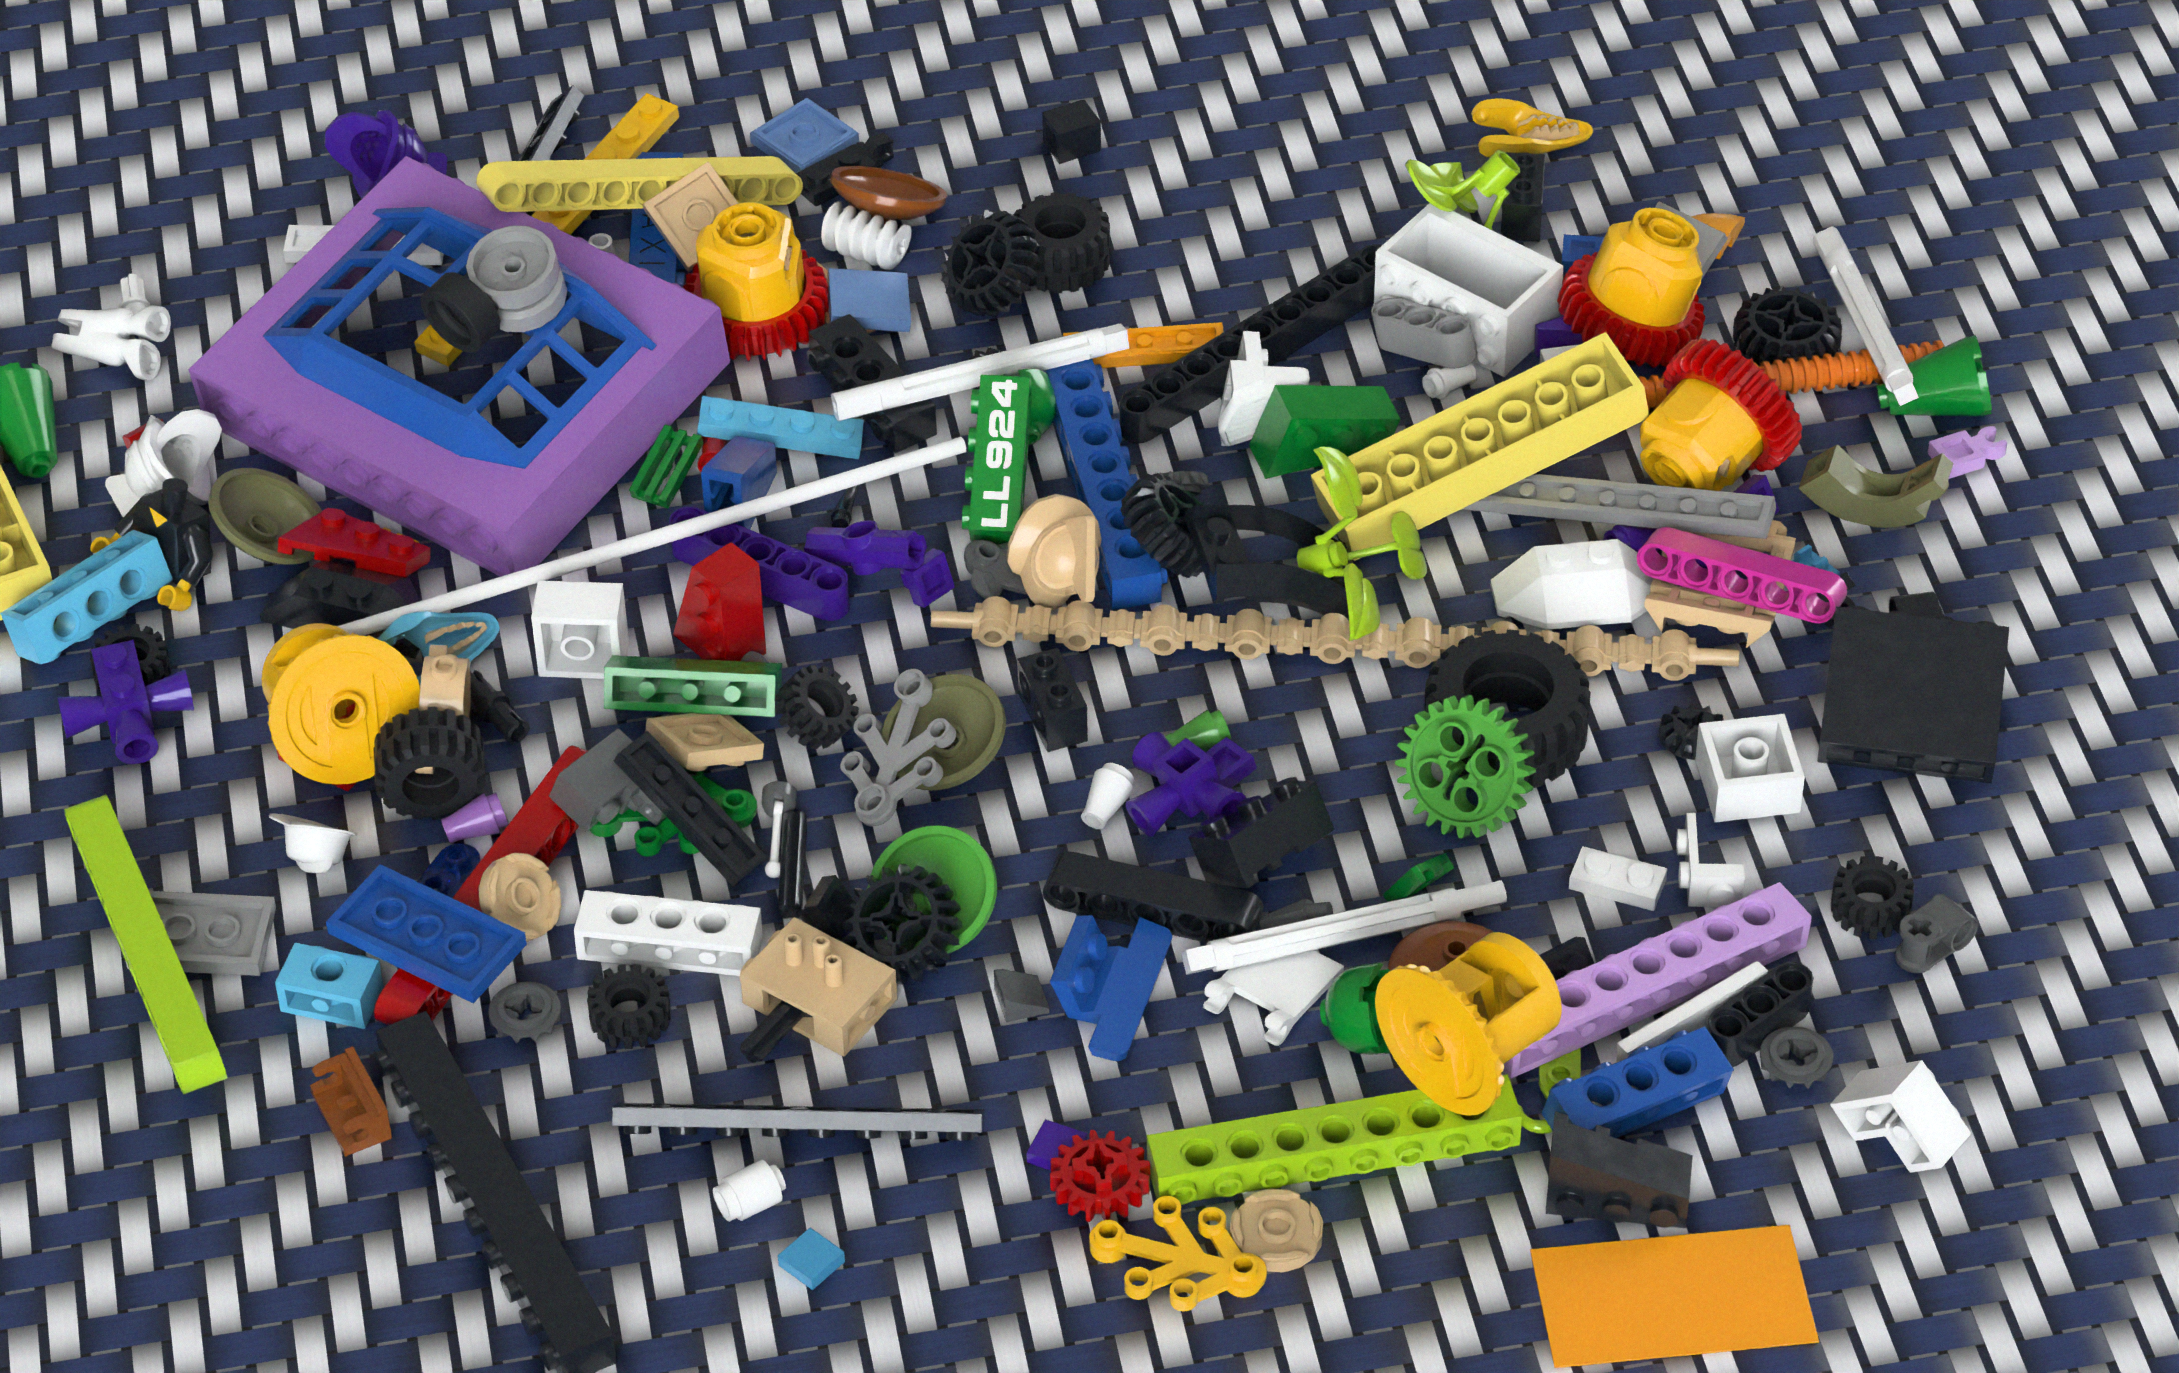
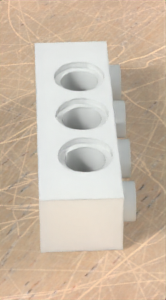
M585 890L574 927L576 953L579 960L627 965L640 964L647 967L740 976L744 964L759 954L763 939L761 910L758 907L620 894L610 891Z

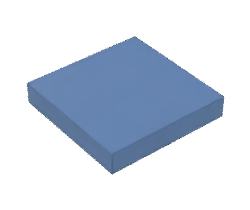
M805 98L750 132L751 144L767 155L779 157L795 173H798L859 142V133L809 98Z
M828 268L827 283L830 322L850 314L865 330L910 332L911 311L907 273Z

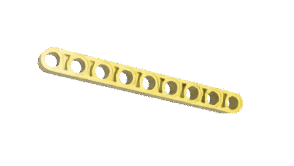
M774 156L496 161L483 166L476 178L478 189L497 209L504 212L643 209V203L708 161L739 204L786 205L795 201L803 189L801 178L779 157Z

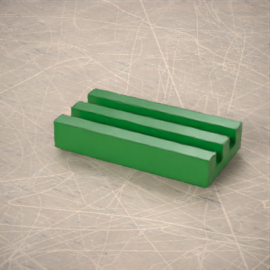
M665 424L629 488L631 497L668 509L704 444L701 435L693 434L691 437L688 436L687 431L679 429L678 432H675L672 426ZM686 446L662 493L656 495L663 480L669 475L673 467L672 464L681 447Z

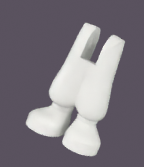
M151 305L136 314L126 308L104 310L61 309L58 321L81 330L79 336L62 333L53 334L52 349L93 359L111 366L118 367L127 362L133 375L142 380H152L157 376L161 363L160 353L156 346L149 341L163 342L168 337L171 320L165 307ZM133 334V335L139 336V337H141V338H143V339H146V340H142V339H130V340H127V338Z

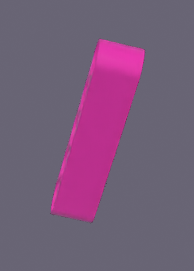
M1662 527L1653 532L1637 554V564L1640 570L1651 578L1812 623L1821 624L1830 620L1836 612V606L1840 607L1847 596V586L1844 580L1833 572L1670 527ZM1656 548L1663 550L1667 557L1661 556L1656 551ZM1695 559L1703 561L1707 568L1701 567ZM1735 570L1743 572L1748 580L1741 578ZM1776 581L1783 583L1788 591L1781 589L1776 584ZM1816 593L1825 595L1829 602L1821 600Z

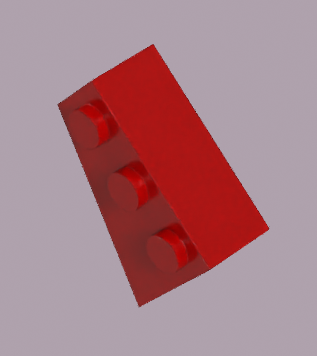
M730 542L692 566L673 635L703 660L741 661L743 656L751 651L758 652L762 656L765 655L766 642L759 563L734 543Z

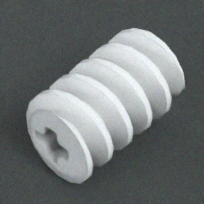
M835 202L828 209L822 224L821 238L825 249L833 252L837 250L841 255H851L853 259L865 260L867 264L879 265L880 268L888 271L894 269L901 262L909 247L911 227L903 224L898 230L897 221L891 219L884 225V219L880 215H875L870 221V214L865 210L860 211L856 216V208L850 205L842 212V202Z

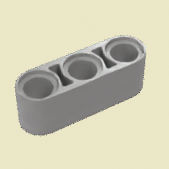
M1400 298L1381 300L1374 304L1371 309L1378 345L1385 351L1453 369L1468 366L1476 359L1477 354L1470 321L1463 315Z

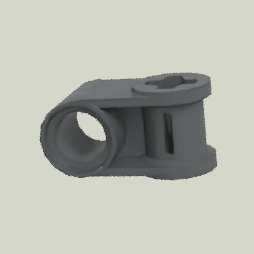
M1945 894L1934 896L1927 904L1901 920L1899 933L1902 937V943L1896 949V963L1902 969L1912 973H1924L1930 970L1934 965L1970 943L1978 930V919Z

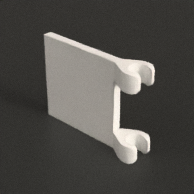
M1312 950L1231 968L1221 978L1212 980L1207 984L1204 994L1209 998L1204 1002L1203 1008L1214 1014H1220L1227 1006L1232 995L1236 993L1271 1011L1265 1019V1026L1269 1030L1264 1034L1263 1039L1275 1046H1279L1284 1042L1299 1018L1329 988L1334 978L1344 972V966Z

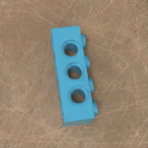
M132 530L0 614L17 655L38 664L49 663L57 659L61 655V651L75 642H81L90 638L94 634V630L108 621H114L123 617L127 613V609L136 603L156 596L160 588L173 581L157 537Z

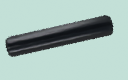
M789 810L783 816L778 914L784 919L789 917L799 918L797 913L803 908L807 815L803 811L793 812Z

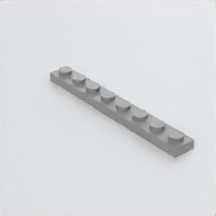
M1533 474L1463 508V510L1658 529L1670 527L1689 532L1767 539L1776 511V502L1774 496Z

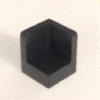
M1079 100L1042 112L1043 143L1059 164L1101 150V121L1085 100Z

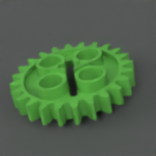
M1454 695L1444 699L1443 705L1439 701L1428 705L1429 713L1421 711L1414 715L1418 725L1411 724L1404 728V731L1412 740H1404L1397 745L1398 748L1407 753L1406 757L1395 761V765L1406 768L1407 774L1397 779V783L1409 784L1411 788L1404 794L1403 799H1417L1418 804L1415 806L1413 813L1416 815L1426 810L1429 813L1426 821L1428 827L1442 821L1441 833L1443 835L1452 832L1456 827L1458 838L1470 835L1471 829L1475 837L1478 838L1487 834V828L1492 833L1503 828L1502 821L1508 823L1517 818L1513 809L1519 810L1527 805L1524 798L1519 794H1526L1534 788L1524 780V777L1536 773V769L1525 765L1524 759L1534 755V750H1522L1520 745L1527 739L1528 734L1515 735L1512 730L1517 725L1518 719L1515 718L1504 722L1502 720L1505 711L1503 706L1489 712L1490 704L1487 698L1478 701L1474 706L1472 695L1462 697L1459 703ZM1454 726L1459 728L1464 735L1463 746L1458 745L1453 739L1452 730ZM1482 734L1485 737V741L1481 748L1477 749L1476 747ZM1489 751L1498 756L1500 761L1499 771L1494 770L1489 765L1487 757ZM1472 755V757L1468 760L1467 764H1465L1462 761L1463 759ZM1432 762L1441 767L1443 772L1442 782L1433 777L1431 772ZM1464 769H1466V771L1469 772V774H1466L1458 778L1459 775L1462 774ZM1455 782L1449 799L1446 797V791ZM1467 787L1472 788L1477 793L1479 802L1477 807L1468 801L1466 797Z

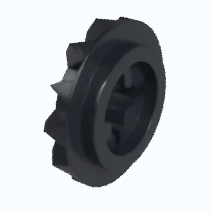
M1692 702L1687 709L1674 706L1671 714H1663L1659 727L1660 741L1672 754L1681 758L1695 760L1698 730H1695L1686 737L1687 729H1692L1695 725L1699 726V723L1724 721L1723 714H1712L1710 706L1696 709Z

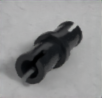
M474 670L473 673L470 671L471 702L477 708L478 716L484 722L492 723L508 743L514 744V739L517 743L520 742L529 732V723L523 720L510 706V700L504 692L496 691L479 671Z

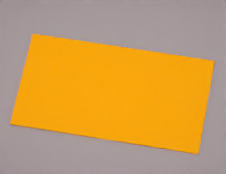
M1790 1225L1530 1249L1554 1368L1819 1343Z

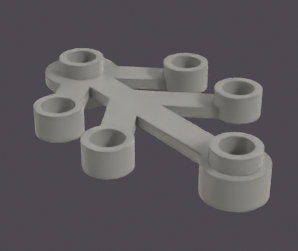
M908 669L902 672L894 683V692L902 700V704L888 745L881 734L883 724L873 714H863L854 723V732L867 744L880 767L875 784L868 775L870 763L860 752L853 751L848 753L840 764L841 771L853 781L858 790L854 802L856 815L867 826L874 827L887 822L896 811L897 801L919 785L923 784L926 787L936 785L943 777V768L934 758L929 756L919 759L914 765V769L897 781H895L898 771L934 745L938 748H946L956 738L955 728L946 719L937 718L928 725L927 730L907 743L919 707L925 706L931 700L933 694L931 681L918 669ZM872 725V727L865 732L866 728ZM945 729L944 733L941 736L937 737L938 734ZM859 763V765L854 770H852L853 766ZM932 768L931 772L924 776L925 772Z

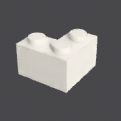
M1922 1060L1862 1070L1830 1104L1854 1141L1885 1136L1910 1173L1942 1168L1971 1135L1958 1110L1951 1104L1936 1082L1934 1074L1926 1067Z

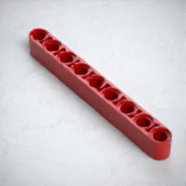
M571 745L563 752L453 896V899L482 912L479 902V885L483 872L493 861L512 853L530 854L541 860L547 867L550 866L579 825L549 795L559 773L588 752V750ZM398 968L378 996L374 1017L376 1021L391 1025L427 1011L433 1021L453 994Z

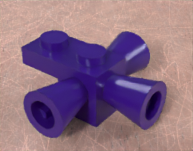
M133 640L91 649L101 696L57 697L66 739L107 721L112 744L116 743L115 754L117 758L127 764L144 763L155 756L159 747L154 736L151 712L194 711L186 670L183 669L145 686Z
M1149 733L1136 745L1132 755V762L1136 769L1158 777L1160 786L1126 801V809L1137 827L1150 837L1157 833L1177 808L1190 818H1193L1201 811L1204 812L1208 819L1224 814L1226 817L1238 811L1236 805L1247 799L1243 793L1231 788L1257 769L1254 757L1227 737L1207 752H1204L1187 738L1173 747L1162 733Z

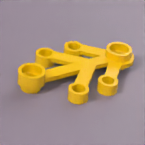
M1162 1196L1154 1202L1153 1219L1158 1226L1166 1230L1176 1246L1127 1234L1125 1229L1113 1220L1099 1222L1093 1227L1089 1235L1090 1253L1099 1262L1114 1263L1122 1259L1125 1254H1130L1166 1263L1151 1271L1143 1267H1134L1126 1272L1124 1276V1290L1132 1299H1145L1151 1295L1152 1291L1171 1284V1306L1179 1311H1189L1198 1302L1224 1291H1228L1230 1294L1241 1298L1253 1296L1266 1282L1267 1268L1264 1261L1255 1254L1240 1251L1226 1230V1215L1224 1211L1217 1207H1207L1199 1213L1198 1231L1204 1238L1211 1239L1221 1257L1203 1252L1181 1218L1180 1201L1173 1196ZM1163 1210H1172V1211H1174V1212L1171 1213V1214H1163V1213H1161V1211H1163ZM1208 1221H1216V1222H1218V1224H1217V1225H1208V1224H1206V1222H1208ZM1197 1272L1212 1275L1197 1283L1185 1278ZM1135 1281L1145 1282V1284L1141 1286H1136L1132 1283ZM1185 1292L1189 1293L1190 1296L1179 1297L1177 1294Z

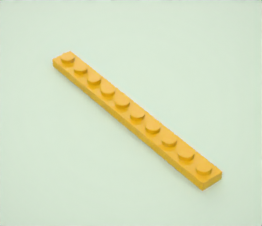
M645 93L584 160L636 159L642 152H648L679 118L678 106ZM593 210L535 211L532 217L544 223H552L559 230L571 235ZM431 324L414 341L417 353L448 367L463 352L445 341L433 329Z

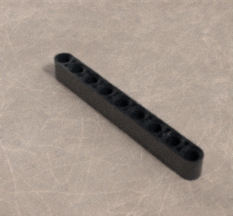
M1372 244L1362 248L1126 391L1119 400L1120 427L1124 440L1136 444L1148 442L1222 397L1230 360H1237L1243 331L1260 333L1261 349L1268 350V366H1272L1374 304L1376 251L1382 245Z

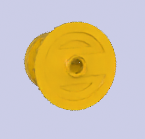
M314 623L303 625L281 637L269 651L263 665L262 688L269 704L267 705L269 711V721L267 724L270 729L271 740L280 756L292 769L316 782L342 785L356 783L375 776L374 740L376 734L381 733L380 728L385 722L393 723L392 717L399 713L403 715L409 714L411 709H419L420 685L413 668L398 650L385 641L378 640L370 635L362 636L355 633L350 635L343 629L330 624ZM355 703V710L351 716L345 719H338L346 714V707Z
M1500 932L1487 934L1439 971L1431 972L1427 966L1423 965L1419 967L1414 964L1399 965L1382 977L1375 995L1376 1015L1382 1036L1393 1058L1404 1074L1436 1104L1451 1112L1467 1116L1481 1114L1495 1104V1100L1501 1096V1087L1504 1084V1077L1501 1074L1504 1071V1063L1554 1030L1560 1022L1562 1013L1559 988L1543 959L1525 942Z

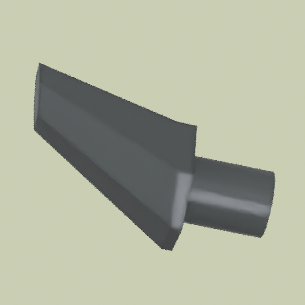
M1306 898L1262 916L1259 923L1261 929H1267L1333 914V907L1330 902L1313 903Z

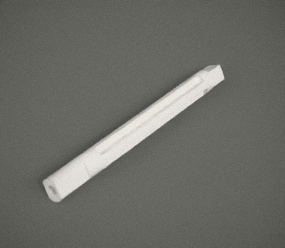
M1832 226L1814 234V245L1886 388L1895 395L1900 406L1919 398L1913 386V375L1839 231Z
M1121 323L1104 328L1091 329L832 393L834 415L837 421H842L979 387L981 375L1001 376L1005 374V376H1020L1018 370L1039 369L1044 371L1105 356L1109 353L1129 349L1127 330Z
M1502 880L1459 890L1448 888L1208 941L1207 945L1187 949L1181 955L1186 975L1210 969L1218 972L1460 918L1463 913L1502 905L1507 902V895Z

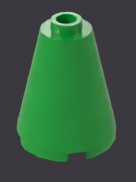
M1976 335L1960 339L1907 364L1913 375V386L1919 398L1900 406L1895 395L1886 388L1884 382L1883 384L1876 385L1880 408H1889L1890 415H1991L1992 405L1986 371L1983 370L1981 359H1979L1982 358Z
M19 362L9 363L0 366V446L20 474L33 478L43 477L50 473L58 461L53 383L48 371L39 364L31 363L32 369L21 368Z

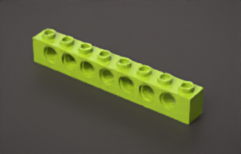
M1506 1074L1502 1075L1504 1077V1084L1501 1087V1096L1495 1100L1494 1105L1478 1115L1467 1116L1451 1112L1436 1104L1430 1097L1417 1089L1147 1135V1161H1150V1177L1156 1199L1162 1196H1173L1180 1201L1181 1205L1203 1199L1231 1197L1244 1192L1271 1188L1277 1189L1291 1184L1309 1181L1319 1182L1332 1177L1356 1173L1366 1174L1379 1169L1412 1166L1420 1162L1444 1158L1454 1159L1467 1154L1491 1150L1501 1151L1509 1147L1520 1146L1522 1114L1509 1076Z

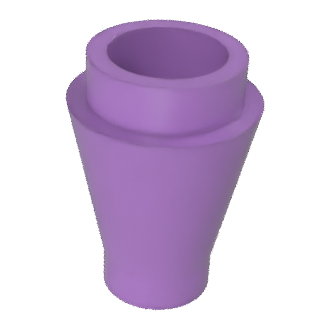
M483 793L450 816L441 819L450 844L458 840L500 833V828L509 824L497 793L488 796Z

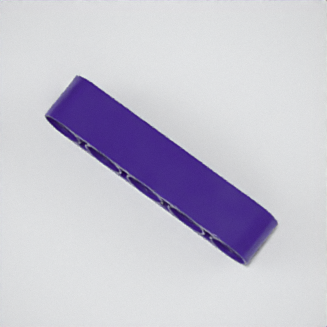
M682 507L670 515L669 525L705 515L708 512L695 507ZM732 523L671 542L674 557L692 566L732 542L759 563L762 595L826 621L841 619L847 615L850 609L848 574L843 568L738 524Z

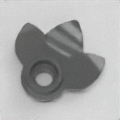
M979 539L969 543L965 549L964 561L966 569L971 574V585L984 599L993 596L999 597L1002 589L1027 594L1020 575L1013 573L1007 562L1008 542L997 545L992 541Z

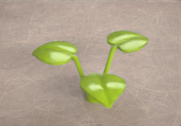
M1497 150L1473 175L1465 180L1460 162L1436 163L1430 167L1412 159L1405 163V167L1419 192L1428 202L1440 210L1451 212L1458 205L1466 212L1475 213L1479 209L1471 192L1475 187L1486 197H1491L1493 194L1497 195L1484 224V227L1492 230L1493 222L1503 200L1510 194L1505 187L1520 173V168L1516 162L1501 150Z
M1320 447L1313 451L1317 454L1323 465L1334 506L1344 518L1326 533L1316 536L1317 544L1299 549L1297 552V563L1299 568L1313 571L1327 578L1334 576L1344 577L1349 614V641H1353L1378 629L1380 625V610L1371 582L1363 578L1362 571L1355 564H1348V561L1397 550L1403 573L1413 580L1425 577L1427 564L1424 554L1420 550L1421 542L1417 528L1411 517L1405 512L1395 513L1392 517L1391 528L1395 542L1347 553L1342 542L1331 540L1333 536L1357 518L1356 507L1362 504L1363 498L1360 480L1351 460L1335 448Z

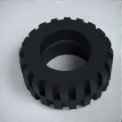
M1507 629L1506 633L1496 634L1495 630L1483 632L1481 637L1474 638L1473 635L1463 638L1459 641L1458 647L1450 646L1433 663L1429 670V678L1426 680L1424 711L1429 713L1428 705L1436 701L1443 705L1444 699L1454 695L1458 703L1462 697L1472 695L1474 706L1478 701L1487 698L1489 699V704L1514 703L1535 711V713L1527 716L1516 717L1518 723L1512 731L1515 735L1528 734L1527 739L1520 745L1522 750H1534V755L1524 759L1525 765L1535 768L1536 773L1524 777V780L1536 788L1542 786L1546 779L1552 782L1563 775L1565 768H1571L1580 758V752L1585 749L1587 742L1591 692L1589 691L1587 675L1580 669L1581 665L1570 653L1565 655V649L1554 641L1550 644L1546 643L1542 636L1534 633L1526 636L1520 635L1519 630ZM1502 717V720H1503L1504 722H1507V721H1510V720H1512V719H1515V718H1504V717ZM1454 726L1452 730L1453 739L1458 745L1463 746L1464 735L1459 728ZM1481 734L1477 749L1481 748L1484 743V735ZM1489 751L1487 755L1488 763L1494 770L1499 771L1500 761L1498 756ZM1472 755L1463 759L1462 761L1465 764H1467L1468 760L1472 757ZM1464 769L1462 774L1459 775L1458 778L1466 774H1469V772H1467L1466 769Z

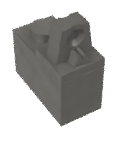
M619 728L560 772L549 795L585 832L598 822H601L603 825L607 824L618 812L622 815L628 809L634 812L638 811L654 825H657L666 818L662 811L613 761L619 752L633 742Z

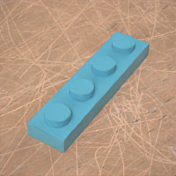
M702 396L697 435L724 440H732L735 436L775 443V447L859 459L864 420L850 418L837 421L835 415Z

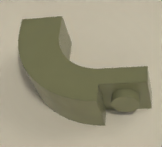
M1837 444L1808 460L1799 489L1816 505L1845 521L1877 528L1901 527L1917 523L1926 518L1931 500H1937L1948 489V479L1954 463L1941 453L1908 472L1882 474L1863 467Z

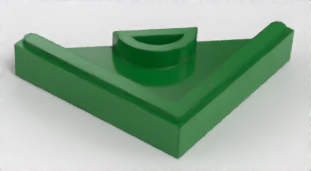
M1446 853L1415 865L1383 894V897L1387 902L1412 897L1453 870L1454 865Z

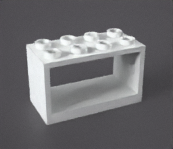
M1429 203L1376 251L1374 304L1387 298H1400L1467 317L1470 321L1477 354L1474 362L1505 377L1534 350L1535 325L1560 317L1557 299L1562 287L1563 265L1454 211L1446 212Z

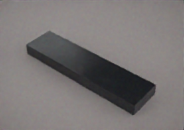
M648 731L617 754L613 761L733 887L761 866L767 859L764 852Z

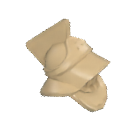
M1060 494L1037 499L1023 511L1008 542L1007 562L1012 572L1020 575L1023 586L1030 600L1035 605L1051 608L1052 611L1062 607L1071 595L1077 593L1081 601L1093 602L1095 597V578L1099 568V546L1102 541L1099 523L1091 509L1082 501Z

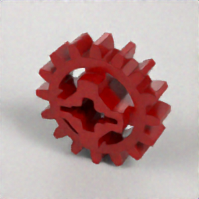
M1090 1130L1088 1140L1083 1141L1078 1135L1072 1136V1147L1061 1144L1058 1147V1158H1051L1050 1190L1055 1191L1056 1203L1058 1205L1068 1203V1214L1071 1216L1077 1214L1080 1210L1084 1211L1087 1222H1091L1095 1214H1102L1103 1220H1111V1213L1116 1211L1125 1218L1128 1216V1205L1140 1208L1142 1206V1194H1149L1150 1161L1144 1160L1143 1147L1132 1149V1138L1129 1136L1123 1138L1120 1142L1116 1141L1115 1132L1111 1130L1106 1134L1105 1138H1099L1095 1130Z

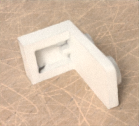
M1686 813L1685 829H1677L1676 852L1677 855H1685V862H1679L1678 881L1679 888H1687L1688 906H1727L1742 899L1745 881L1744 864H1699L1696 813Z

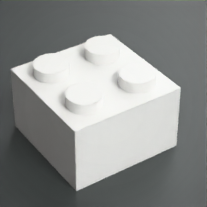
M538 581L531 619L539 677L604 679V666L611 656H627L629 636L623 583Z
M1785 714L1699 723L1695 760L1714 822L1800 813L1805 776Z

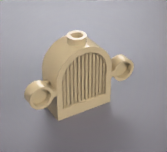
M430 645L429 656H425L423 661L419 711L428 710V707H437L438 711L450 709L455 711L456 716L465 715L471 718L470 660L448 654V645ZM423 767L416 769L415 772L434 774L435 767Z

